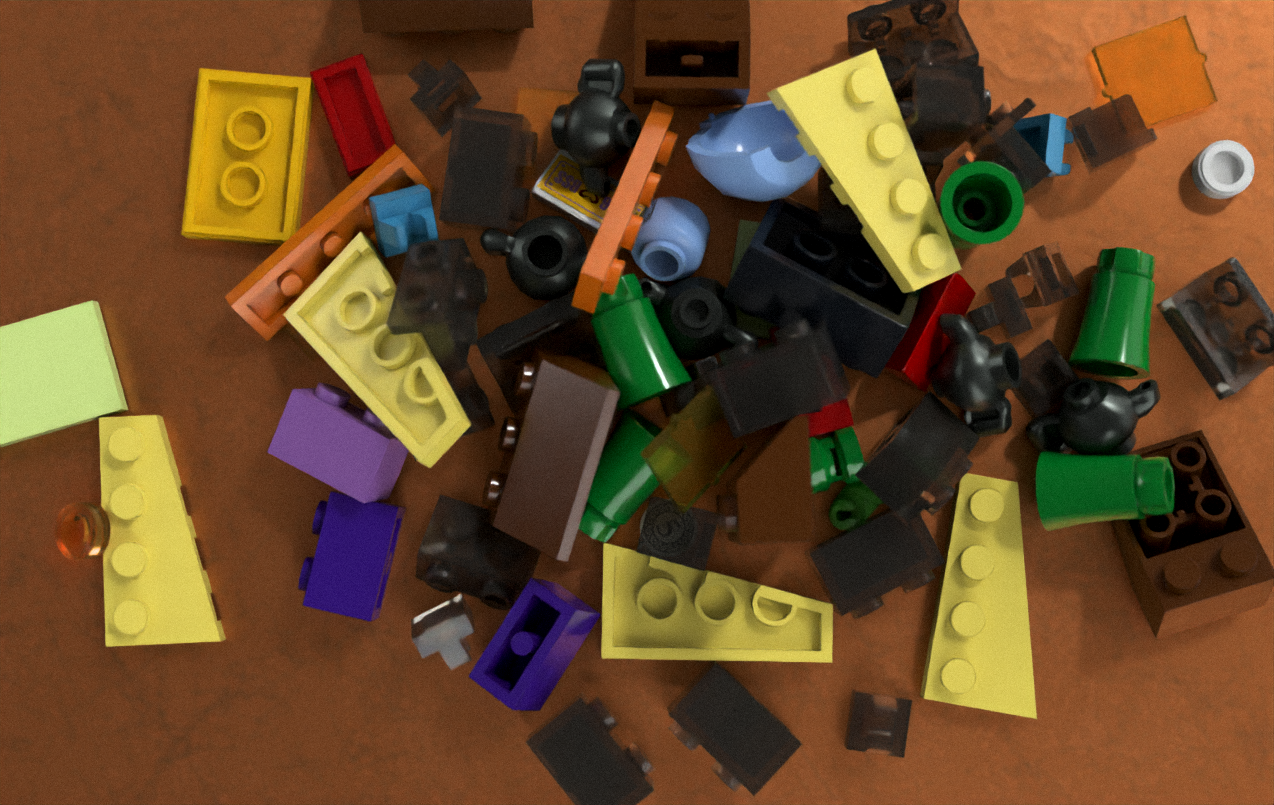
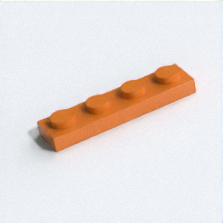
M654 100L581 269L571 306L594 314L602 292L614 295L626 263L617 259L620 249L622 247L632 251L644 220L643 217L635 215L639 204L650 208L662 176L654 173V168L657 163L667 167L679 134L669 131L676 108Z
M394 144L225 296V299L265 340H270L289 322L283 314L360 231L369 237L374 245L377 243L369 197L418 184L426 186L430 190V195L436 189L405 153Z

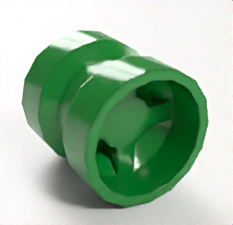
M852 426L832 431L830 436L818 440L813 436L809 437L812 494L828 490L831 483L842 480L847 484L866 479V468L862 451Z

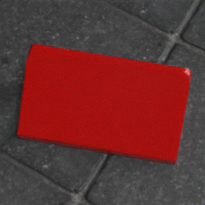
M959 273L950 274L922 288L910 326L884 367L885 370L921 392H925L931 382L932 366L938 364L940 356L950 344L949 337L943 333L941 328V314H961L964 317L976 295V292Z

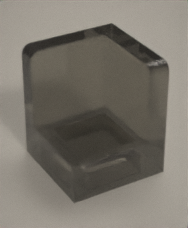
M1129 94L1116 98L1094 110L1088 107L1069 116L1066 122L1068 130L1073 133V140L1089 174L1154 144L1158 139L1153 128L1147 129L1132 96Z
M654 496L648 504L636 552L705 571L720 514Z

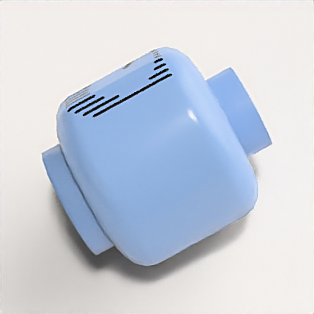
M674 196L659 197L652 201L650 208L645 207L640 213V217H643L644 220L635 245L630 252L638 267L653 279L681 281L692 276L700 267L709 242L710 225L707 216L692 202Z

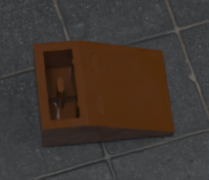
M635 0L633 104H653L654 100L664 104L746 105L750 91V0Z
M1202 430L1129 452L1127 455L1139 454L1141 458L1168 457L1174 474L1175 493L1172 513L1145 515L1144 519L1111 521L1132 589L1155 638L1158 639L1265 606L1274 587V568Z

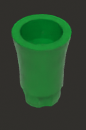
M977 161L961 166L949 176L942 189L941 198L936 204L953 248L966 250L981 244L998 242L1010 235L1021 220L1024 210V197L1017 179L1007 169L992 162ZM963 207L973 214L975 220H970L965 216Z
M1124 247L1102 249L1097 259L1096 274L1091 276L1088 299L1080 331L1068 361L1070 367L1084 373L1115 379L1133 380L1144 379L1150 376L1149 338L1151 310L1155 292V283L1152 281L1155 271V257L1153 255L1146 254L1141 250Z
M635 274L621 276L613 296L602 292L594 314H592L594 319L590 321L599 342L608 374L620 392L616 404L617 411L644 403L693 381L675 354L657 318L650 298H644L642 288Z
M630 408L624 409L610 438L603 447L578 529L594 540L606 543L616 532L620 524L626 525L653 491L689 458L687 452L676 440L651 420Z
M1043 451L1038 458L1036 467V499L1041 522L1047 531L1112 520L1144 519L1145 515H1164L1173 512L1175 483L1173 468L1168 457L1141 458L1139 454L1115 456L1073 455Z

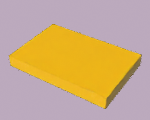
M199 68L182 236L193 239L281 246L300 229L314 95V83L311 78Z

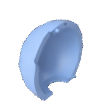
M771 100L743 105L721 112L715 116L714 113L708 114L709 119L699 123L700 130L689 139L688 145H685L694 168L723 195L745 201L765 202L786 198L807 184L821 166L815 154L809 156L796 138V135L800 132L784 109L778 111Z

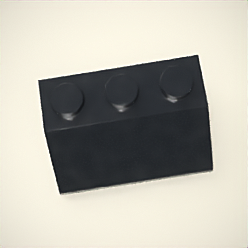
M787 196L786 198L773 200L721 298L736 305L743 313L759 317L786 331L793 339L801 343L811 344L838 358L846 367L862 371L877 379L910 326L922 288L913 292L902 293L863 235Z

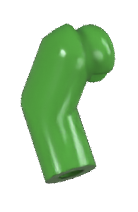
M906 474L868 476L865 480L846 484L828 510L830 522L840 530H854L861 526L880 504L907 502L910 488Z

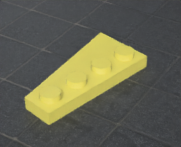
M876 49L767 93L777 110L784 109L800 132L796 135V138L809 156L815 154L833 181L830 187L841 204H849L864 226L861 233L902 293L916 291L962 269Z
M360 231L289 307L283 316L420 463L431 468L471 426V423L372 240Z
M160 415L99 417L105 646L220 642L226 640L221 620H217L210 594L213 592L207 571L203 570L194 538H197L192 518L187 515L180 487L182 483L163 417Z
M958 472L920 697L1037 719L1018 482Z
M603 542L601 658L832 663L833 604Z

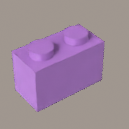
M318 383L317 388L292 389L267 453L362 503L388 499L409 450L369 407L363 410L349 403L351 395L348 392L326 383Z

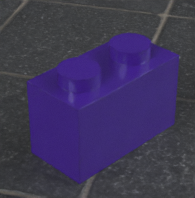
M330 491L328 502L323 500L319 502L313 520L312 533L319 535L314 558L306 557L299 577L298 589L306 591L302 606L370 622L378 619L406 507L382 501L362 503L343 492Z
M531 577L468 677L511 710L540 711L601 614L560 584Z

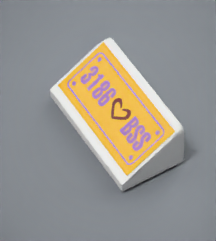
M559 150L537 180L531 193L533 198L597 235L619 182L608 176L610 192L605 198L588 192L580 176L579 164L567 151ZM639 204L635 215L640 216L645 206ZM621 247L622 250L630 254L629 250Z

